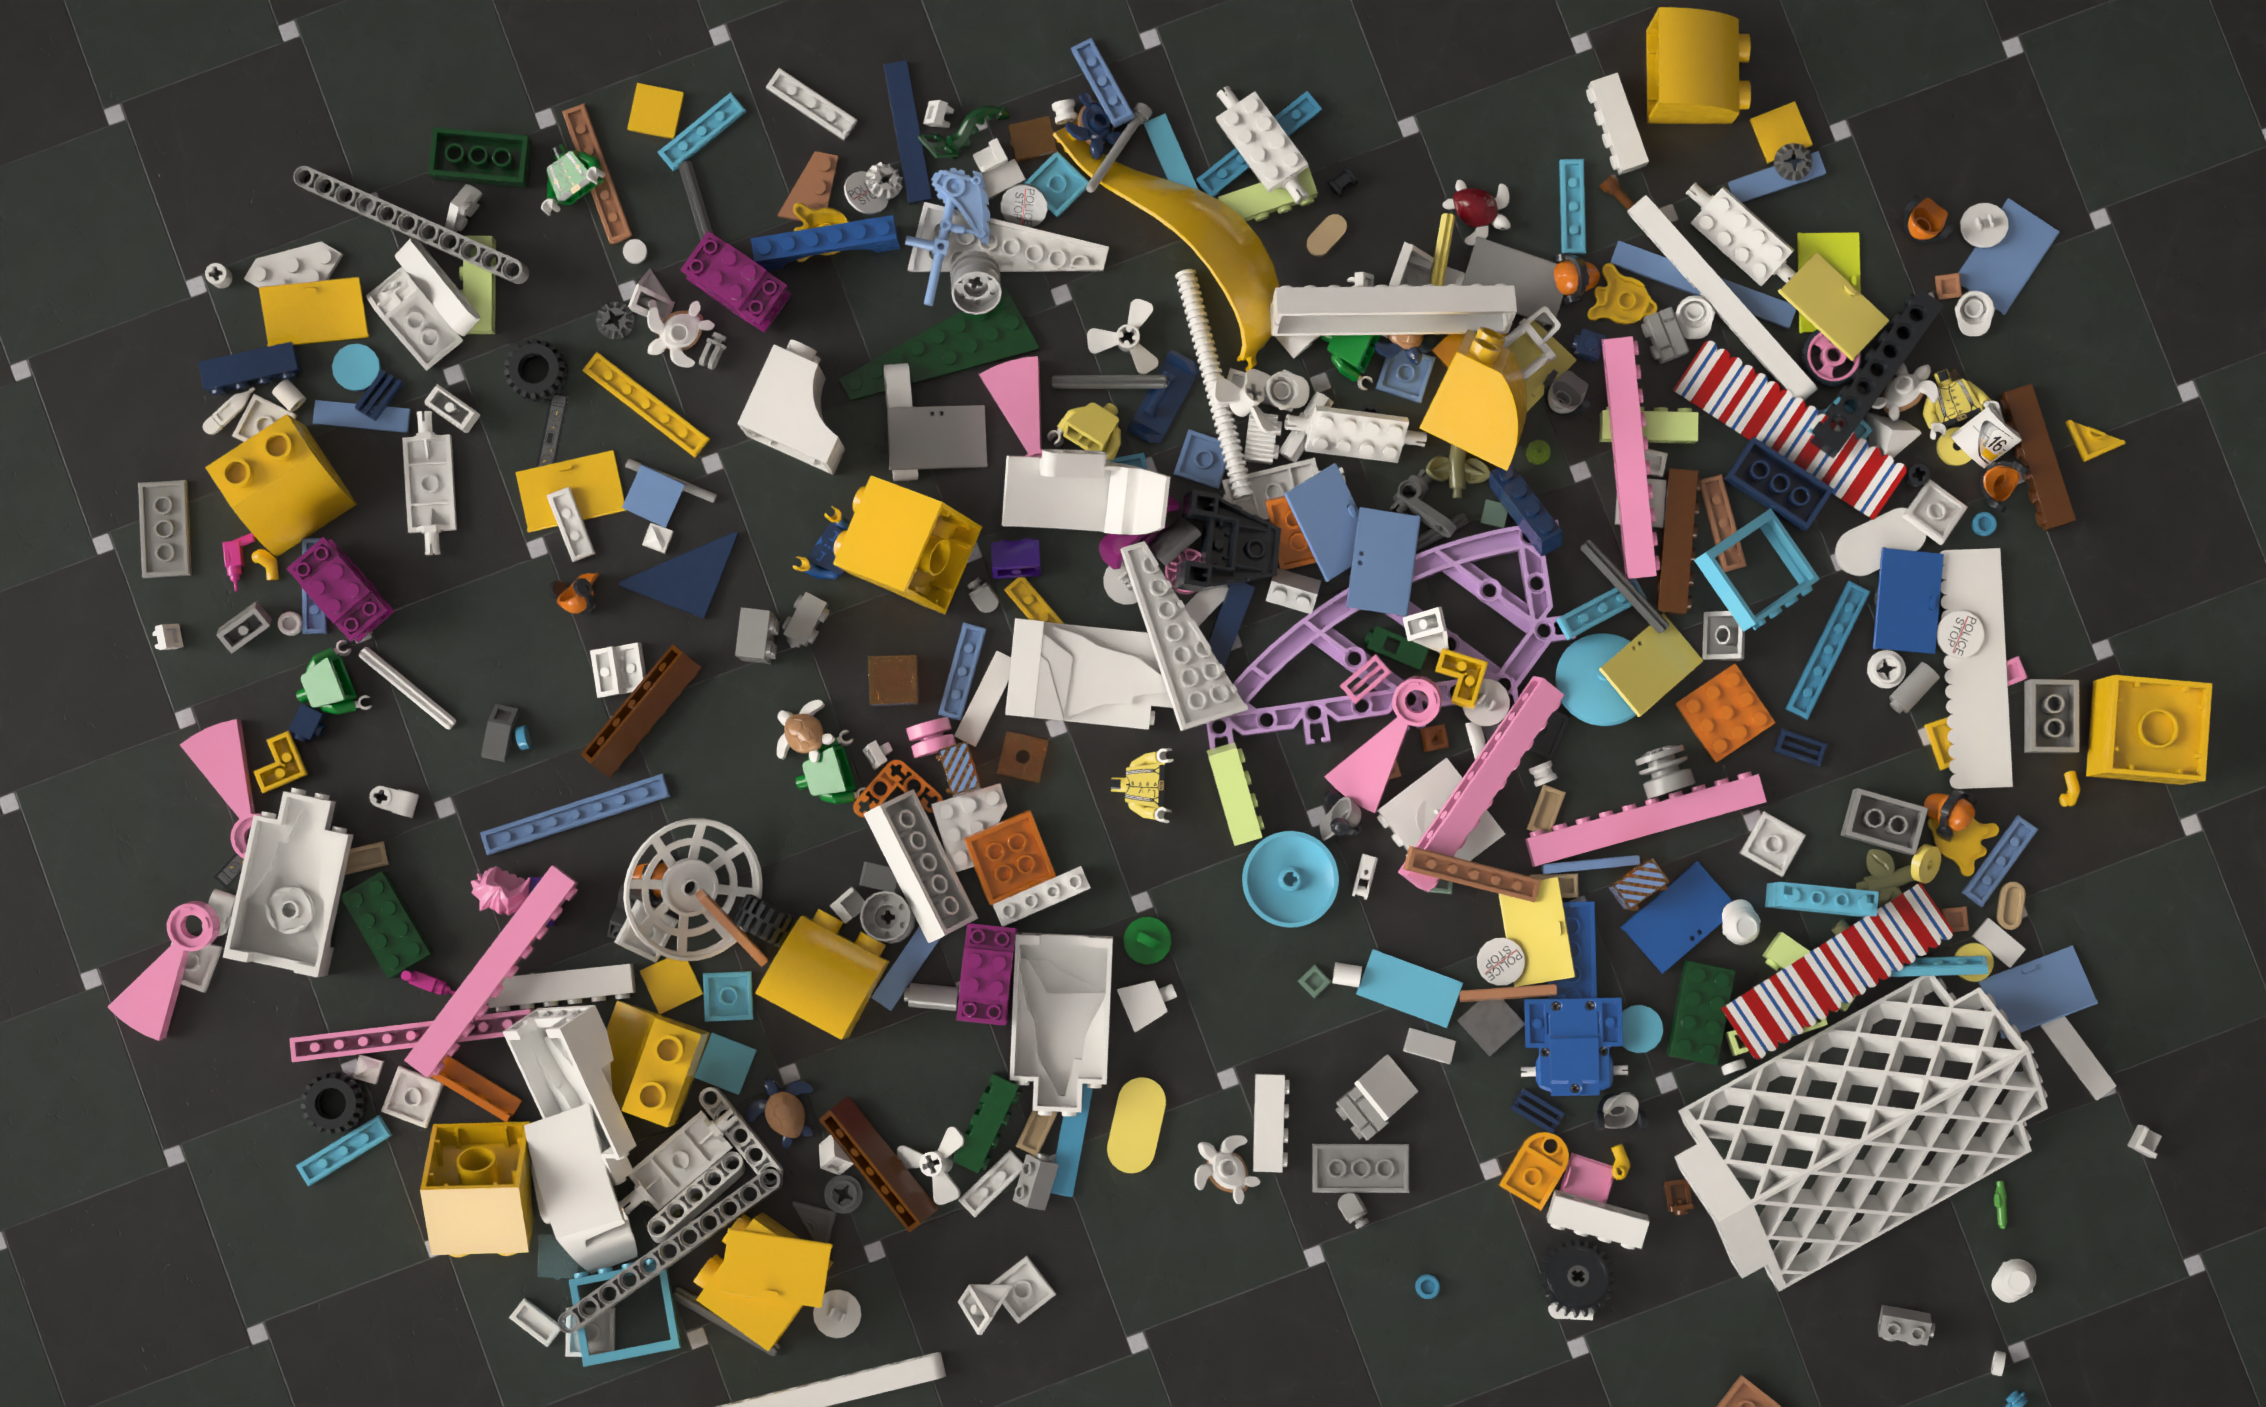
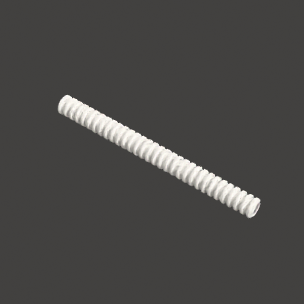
M1182 270L1175 275V278L1179 280L1177 285L1181 287L1179 293L1182 294L1181 300L1184 301L1183 307L1186 308L1184 312L1188 315L1186 319L1190 322L1188 327L1192 329L1190 335L1193 336L1192 342L1195 343L1194 349L1197 350L1196 356L1199 357L1197 361L1201 364L1199 369L1203 371L1201 374L1202 378L1205 379L1203 384L1207 386L1205 387V392H1208L1207 399H1210L1209 406H1212L1210 411L1214 413L1212 416L1213 420H1216L1214 426L1218 428L1216 434L1219 435L1218 441L1221 442L1220 448L1223 449L1222 455L1225 456L1223 459L1224 463H1227L1225 468L1229 470L1227 473L1228 477L1231 478L1229 483L1233 485L1231 491H1234L1233 498L1235 499L1247 498L1254 493V490L1250 488L1252 483L1248 481L1250 475H1247L1248 468H1245L1246 461L1243 460L1245 456L1241 453L1243 448L1239 446L1241 441L1237 439L1239 433L1235 431L1237 426L1233 424L1235 422V418H1232L1233 411H1230L1229 404L1217 405L1213 401L1214 382L1220 377L1224 378V376L1221 375L1222 369L1219 368L1220 362L1217 361L1218 355L1215 354L1217 351L1216 347H1213L1215 342L1211 340L1213 335L1209 333L1211 327L1207 325L1209 320L1206 319L1207 312H1204L1205 305H1202L1204 302L1203 298H1200L1202 293L1198 291L1200 285L1196 283L1198 278L1194 276L1196 270Z

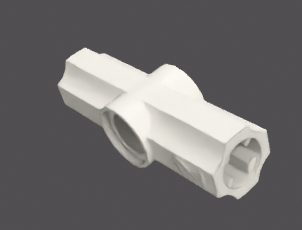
M1316 392L1305 411L1301 412L1299 416L1307 417L1313 414L1315 406L1331 407L1334 402L1324 394ZM1291 430L1279 453L1294 463L1297 462L1305 450L1307 439L1305 431Z

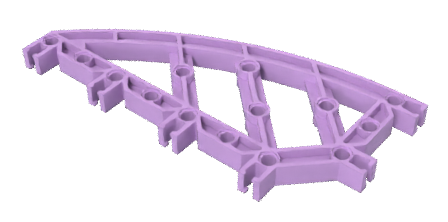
M1519 526L1465 537L1416 554L1412 583L1443 572L1476 596L1481 602L1487 604L1526 633L1500 668L1460 639L1457 634L1447 629L1448 639L1453 640L1455 643L1454 652L1488 662L1484 679H1492L1497 682L1500 679H1505L1509 682L1510 687L1507 693L1511 697L1512 705H1514L1518 699L1517 687L1548 645L1554 642L1567 641L1564 634H1555L1554 624L1557 623L1556 619L1561 616L1546 617L1553 607L1545 555L1541 557L1531 543L1525 542L1523 532ZM1518 552L1525 602L1471 562ZM1532 578L1541 580L1542 588L1540 590H1534L1531 587L1530 581ZM1485 585L1493 586L1495 589L1493 597H1487L1483 594V587ZM1349 588L1315 609L1312 614L1307 615L1271 644L1237 678L1233 684L1237 688V692L1243 702L1247 704L1248 710L1216 720L1222 721L1226 725L1225 732L1221 734L1215 733L1212 729V725L1216 721L1206 723L1210 749L1215 748L1216 738L1226 737L1228 744L1234 743L1232 730L1243 737L1294 729L1300 720L1303 722L1306 745L1315 744V740L1311 739L1310 725L1318 723L1322 725L1324 733L1321 742H1330L1327 716L1338 723L1385 716L1392 711L1394 692L1404 681L1393 672L1374 687L1375 692H1369L1361 699L1368 705V709L1364 713H1360L1355 709V703L1348 696L1256 709L1249 704L1252 698L1269 680L1311 643L1353 674L1372 658L1362 648L1356 646L1333 629L1334 626L1361 610L1346 607ZM1409 601L1408 616L1424 612ZM1385 613L1386 616L1391 617L1405 628L1403 616ZM1538 626H1547L1550 631L1549 636L1546 638L1541 637L1537 632ZM1350 653H1357L1360 656L1361 662L1358 665H1351L1348 662V655ZM1375 661L1358 677L1362 680L1378 666L1377 662ZM1380 669L1366 683L1368 685L1372 684L1384 673V670ZM1457 680L1436 682L1442 694L1441 707L1455 705L1451 702L1450 689L1456 686ZM1413 690L1409 692L1415 697V703L1409 706L1412 710L1423 711L1422 702L1427 706L1429 705V699L1423 691ZM1310 707L1318 708L1321 713L1320 718L1316 720L1310 719L1307 715L1308 709ZM1263 714L1271 715L1273 724L1269 727L1263 726L1260 723V716ZM1426 724L1422 726H1416V728H1425Z

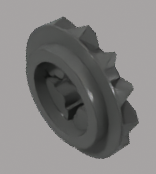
M1793 142L1783 145L1777 151L1774 158V166L1777 173L1789 181H1797L1804 178L1810 172L1813 162L1810 151L1803 144ZM1793 152L1795 158L1801 161L1796 164L1795 171L1792 163L1784 162L1791 159Z
M617 301L606 303L598 311L596 318L598 330L609 339L617 340L626 337L634 326L633 312L626 304ZM610 312L615 314L616 317L623 316L618 320L620 329L613 323L608 324L611 320Z
M838 1175L832 1178L824 1190V1198L828 1207L834 1212L841 1214L854 1211L860 1205L863 1197L860 1183L849 1175ZM848 1184L849 1190L847 1193L853 1200L844 1198L839 1204L840 1195L834 1189L843 1190Z

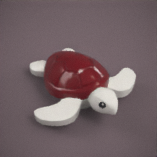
M1457 180L1455 187L1457 192L1454 193L1453 199H1447L1442 204L1443 208L1447 210L1455 209L1463 223L1470 227H1476V230L1465 238L1467 245H1475V238L1477 236L1486 239L1488 236V225L1490 224L1500 230H1507L1511 227L1508 218L1498 213V210L1505 208L1509 203V191L1504 184L1499 185L1497 196L1494 199L1488 192L1476 188L1467 189L1466 184L1462 180Z

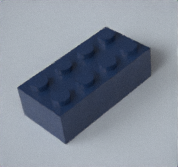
M1755 437L1748 441L1724 478V481L1765 508H1771L1776 515L1802 532L1810 527L1834 490Z

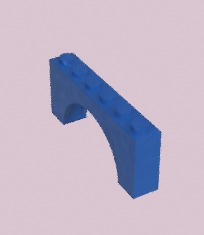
M893 215L751 238L754 262L767 271L781 269L786 264L804 257L829 252L873 250L879 253L900 249L897 225Z

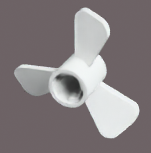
M1141 299L1133 300L1130 305L1128 324L1122 325L1117 332L1096 328L1090 329L1087 333L1089 351L1097 354L1118 346L1120 350L1131 353L1136 369L1140 374H1147L1157 368L1158 359L1139 344L1140 333L1138 329L1152 314V304ZM1126 331L1132 332L1134 342L1131 344L1128 340L1123 343L1120 339L1123 338Z
M1249 369L1245 373V383L1242 388H1239L1223 377L1218 378L1214 382L1213 401L1215 404H1229L1233 413L1240 417H1245L1252 412L1259 429L1263 433H1271L1274 430L1271 422L1258 407L1265 398L1263 388L1271 377L1270 375L1256 369Z
M952 1126L947 1129L937 1151L922 1154L905 1145L898 1147L897 1157L902 1161L906 1169L920 1168L925 1175L932 1176L935 1203L942 1205L959 1198L960 1190L947 1173L953 1166L951 1154L963 1146L965 1141L963 1134L957 1127ZM938 1159L940 1164L935 1165L933 1160Z

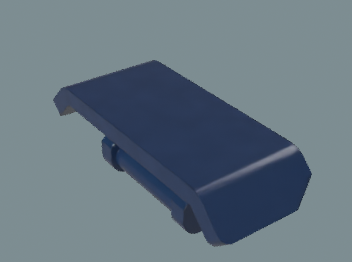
M1174 350L1169 351L1157 374L1167 376V388L1148 390L1127 428L1129 432L1148 442L1161 443L1200 371L1193 360Z

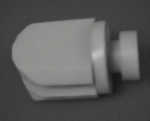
M716 332L712 335L714 339L707 338V344L699 359V365L705 366L708 363V369L711 370L715 369L723 350H726V346L722 342H725L727 337Z
M977 577L967 584L969 589H973L969 595L979 611L987 613L997 608L999 603L998 597L987 582L981 585L979 583L981 580Z
M1347 1193L1340 1197L1338 1207L1349 1224L1355 1221V1227L1359 1229L1369 1223L1368 1219L1363 1217L1368 1212L1358 1194Z

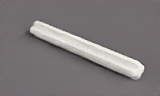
M368 647L362 649L359 657L442 726L446 729H451L455 725L456 719L380 656Z

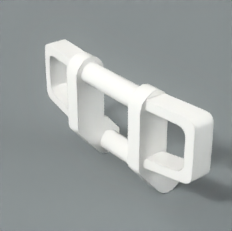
M1545 306L1540 307L1527 319L1521 320L1519 322L1520 325L1505 337L1506 340L1503 344V347L1507 348L1526 332L1543 353L1522 370L1524 381L1549 360L1552 362L1557 358L1546 342L1559 330L1561 324ZM1545 312L1553 322V327L1541 338L1530 325V322Z

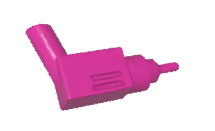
M252 533L232 541L223 542L227 576H230V580L234 582L235 591H238L237 582L240 580V575H242L241 567L245 566L243 546L251 544L256 540Z
M414 970L413 972L404 971L401 974V978L409 981V984L438 995L455 994V991L451 990L447 982L419 970Z

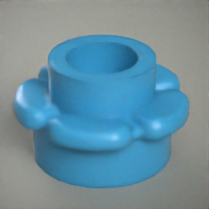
M2014 1391L2006 1398L2008 1402L2006 1407H2023L2028 1402L2024 1396L2026 1393Z

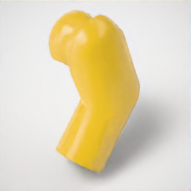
M264 549L254 551L251 557L252 561L266 568L267 581L279 580L276 557Z
M2069 771L2064 774L2068 790L2067 794H2061L2059 797L2060 804L2063 807L2075 805L2081 789L2076 771Z
M1619 1144L1611 1148L1615 1156L1612 1176L1617 1180H1622L1626 1177L1631 1164L1623 1144Z

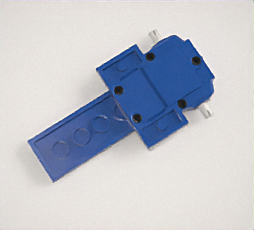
M1563 902L1576 977L1549 981L1548 985H1556L1557 996H1548V999H1524L1525 1048H1539V1056L1535 1061V1067H1521V1071H1527L1521 1072V1077L1535 1076L1539 1088L1550 1091L1551 1096L1600 1095L1601 1090L1611 1087L1614 1075H1628V1071H1622L1628 1070V1065L1613 1066V1060L1609 1052V1047L1623 1046L1622 998H1597L1594 902Z

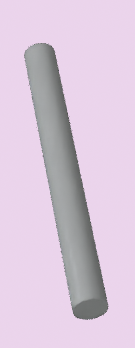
M628 459L625 467L638 472L642 463ZM661 472L685 483L683 491L709 502H715L717 494Z

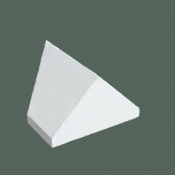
M649 268L637 283L628 307L632 312L645 317L648 316V311L652 307H657L660 320L663 322L671 314L675 302L671 301Z
M1871 413L1866 414V422L1873 429L1868 435L1869 446L1878 447L1881 451V456L1890 455L1894 458L1921 434L1920 430L1906 421L1898 419L1892 421L1889 417Z
M1442 607L1403 618L1408 641H1413L1440 653L1442 648L1449 650Z
M968 1285L958 1303L977 1335L983 1334L1013 1285Z

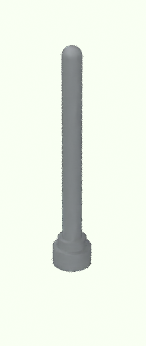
M1137 103L1132 109L1135 118L1129 122L1087 184L1086 190L1092 193L1096 190L1137 127L1147 122L1151 117L1152 110L1146 104Z

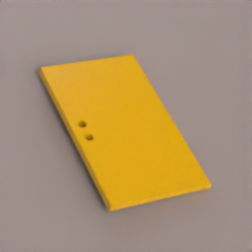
M359 277L259 287L268 346L291 341L296 345L369 338Z
M614 450L516 472L528 532L558 526L547 495L570 487L583 520L626 511L622 508L625 499Z
M728 1228L719 1292L822 1308L833 1244Z

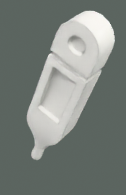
M251 387L246 392L233 395L203 423V430L210 435L218 433L223 426H226L246 407L251 393L256 389Z

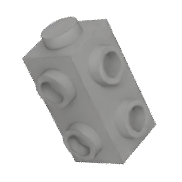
M805 592L804 596L799 595L794 604L796 611L793 617L788 616L782 627L785 630L783 634L788 637L786 642L798 648L801 644L806 647L808 643L813 644L819 633L816 630L820 622L824 623L830 612L827 609L829 604Z
M1037 1152L1036 1156L1026 1154L1013 1201L1027 1208L1045 1210L1059 1164L1051 1161V1156Z
M1882 1305L1878 1322L1879 1337L1892 1342L1896 1340L1905 1341L1913 1346L1927 1345L1929 1337L1933 1338L1935 1323H1932L1930 1313Z

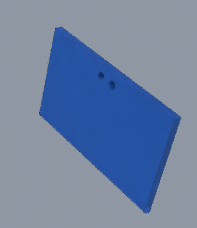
M1881 548L1873 649L1935 654L1944 554Z
M1696 861L1624 923L1621 929L1628 934L1663 974L1723 922V909L1732 900L1700 865V862Z

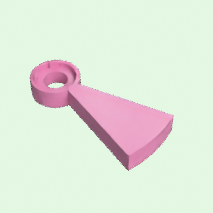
M1038 356L1007 361L980 373L981 380L1028 454L1026 456L1042 457L1040 360Z
M1412 676L1404 680L1397 687L1392 699L1393 709L1397 717L1327 773L1325 778L1345 797H1350L1360 807L1375 813L1378 810L1409 725L1422 726L1428 724L1441 709L1442 694L1438 685L1431 679L1423 676ZM1421 690L1427 695L1429 705L1425 710L1415 711L1408 706L1407 696L1410 691Z
M235 719L208 727L188 738L180 746L238 816L239 820L231 831V843L234 851L244 859L248 843L247 835L251 830L253 816L261 814H255L241 720Z
M190 901L175 908L167 921V932L173 944L126 988L108 1008L119 1019L138 1032L158 1041L166 1038L189 952L209 946L219 934L220 920L216 911L202 901ZM189 915H195L201 919L203 931L200 936H194L188 932L186 920Z

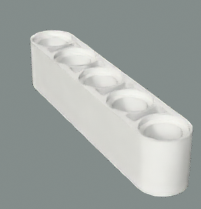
M410 238L395 254L397 261L451 328L459 335L465 336L481 319L480 315L425 247L416 239Z
M908 363L884 365L887 408L913 407ZM918 469L892 470L894 482L918 480Z
M717 1087L705 1088L700 1093L699 1101L714 1121L720 1117L723 1110H728L729 1108H732L735 1112L732 1114V1117L735 1114L739 1116L740 1120L727 1129L724 1134L755 1173L759 1175L767 1167L772 1166L783 1177V1168L724 1093ZM708 1091L716 1093L717 1102L711 1105L705 1100ZM738 1129H744L747 1132L748 1137L745 1142H740L736 1139L735 1133ZM757 1147L762 1151L763 1156L760 1161H755L751 1158L750 1152L753 1148ZM766 1176L765 1183L769 1185L777 1183V1178L771 1180Z
M737 1152L726 1153L651 1218L647 1228L652 1240L661 1244L670 1238L735 1183L745 1172V1164L741 1155ZM730 1162H739V1166L736 1169L731 1170L727 1168ZM712 1178H721L718 1185L712 1186L709 1184ZM695 1193L703 1195L701 1200L697 1202L691 1201V1197ZM675 1210H684V1214L681 1217H672ZM663 1225L666 1227L663 1233H654V1229L657 1226Z

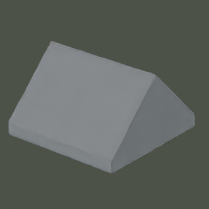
M1730 611L1704 612L1702 659L1721 661L1743 660L1745 631L1743 632Z

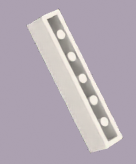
M633 964L520 975L513 976L511 979L507 977L502 983V986H504L502 992L497 998L492 997L488 1005L490 1006L489 1008L495 1007L496 1012L510 1011V1006L519 1005L520 1009L534 1008V1003L543 1002L544 1007L558 1006V1001L567 1000L568 1004L582 1003V998L591 997L592 1002L605 1001L607 995H615L616 999L630 998V993L636 992Z

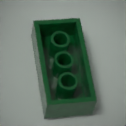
M433 127L428 174L433 180L528 188L532 140L526 135Z
M387 871L375 874L340 895L388 979H394L402 974V972L411 969L435 954Z
M1684 961L1666 1051L1667 1056L1717 1066L1727 1018L1721 1008L1730 1002L1735 970Z

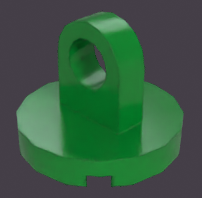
M1142 917L1133 921L1126 929L1123 938L1124 948L1129 957L1145 965L1155 964L1162 960L1169 952L1171 946V935L1168 928L1159 919L1152 917Z

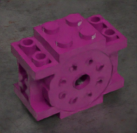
M707 231L680 269L681 272L687 275L686 279L763 333L768 330L792 296L786 290L788 286L709 231Z
M322 537L286 568L299 582L303 590L332 623H335L350 642L356 640L359 643L395 612L376 587L332 539L328 541L325 537Z
M967 923L956 1020L1007 1025L1015 960V939L1018 929Z

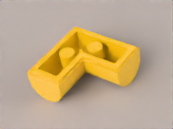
M1442 648L1435 672L1458 679L1451 699L1452 703L1468 709L1475 708L1488 662Z
M290 731L267 739L275 762L253 771L262 793L269 792L308 775Z

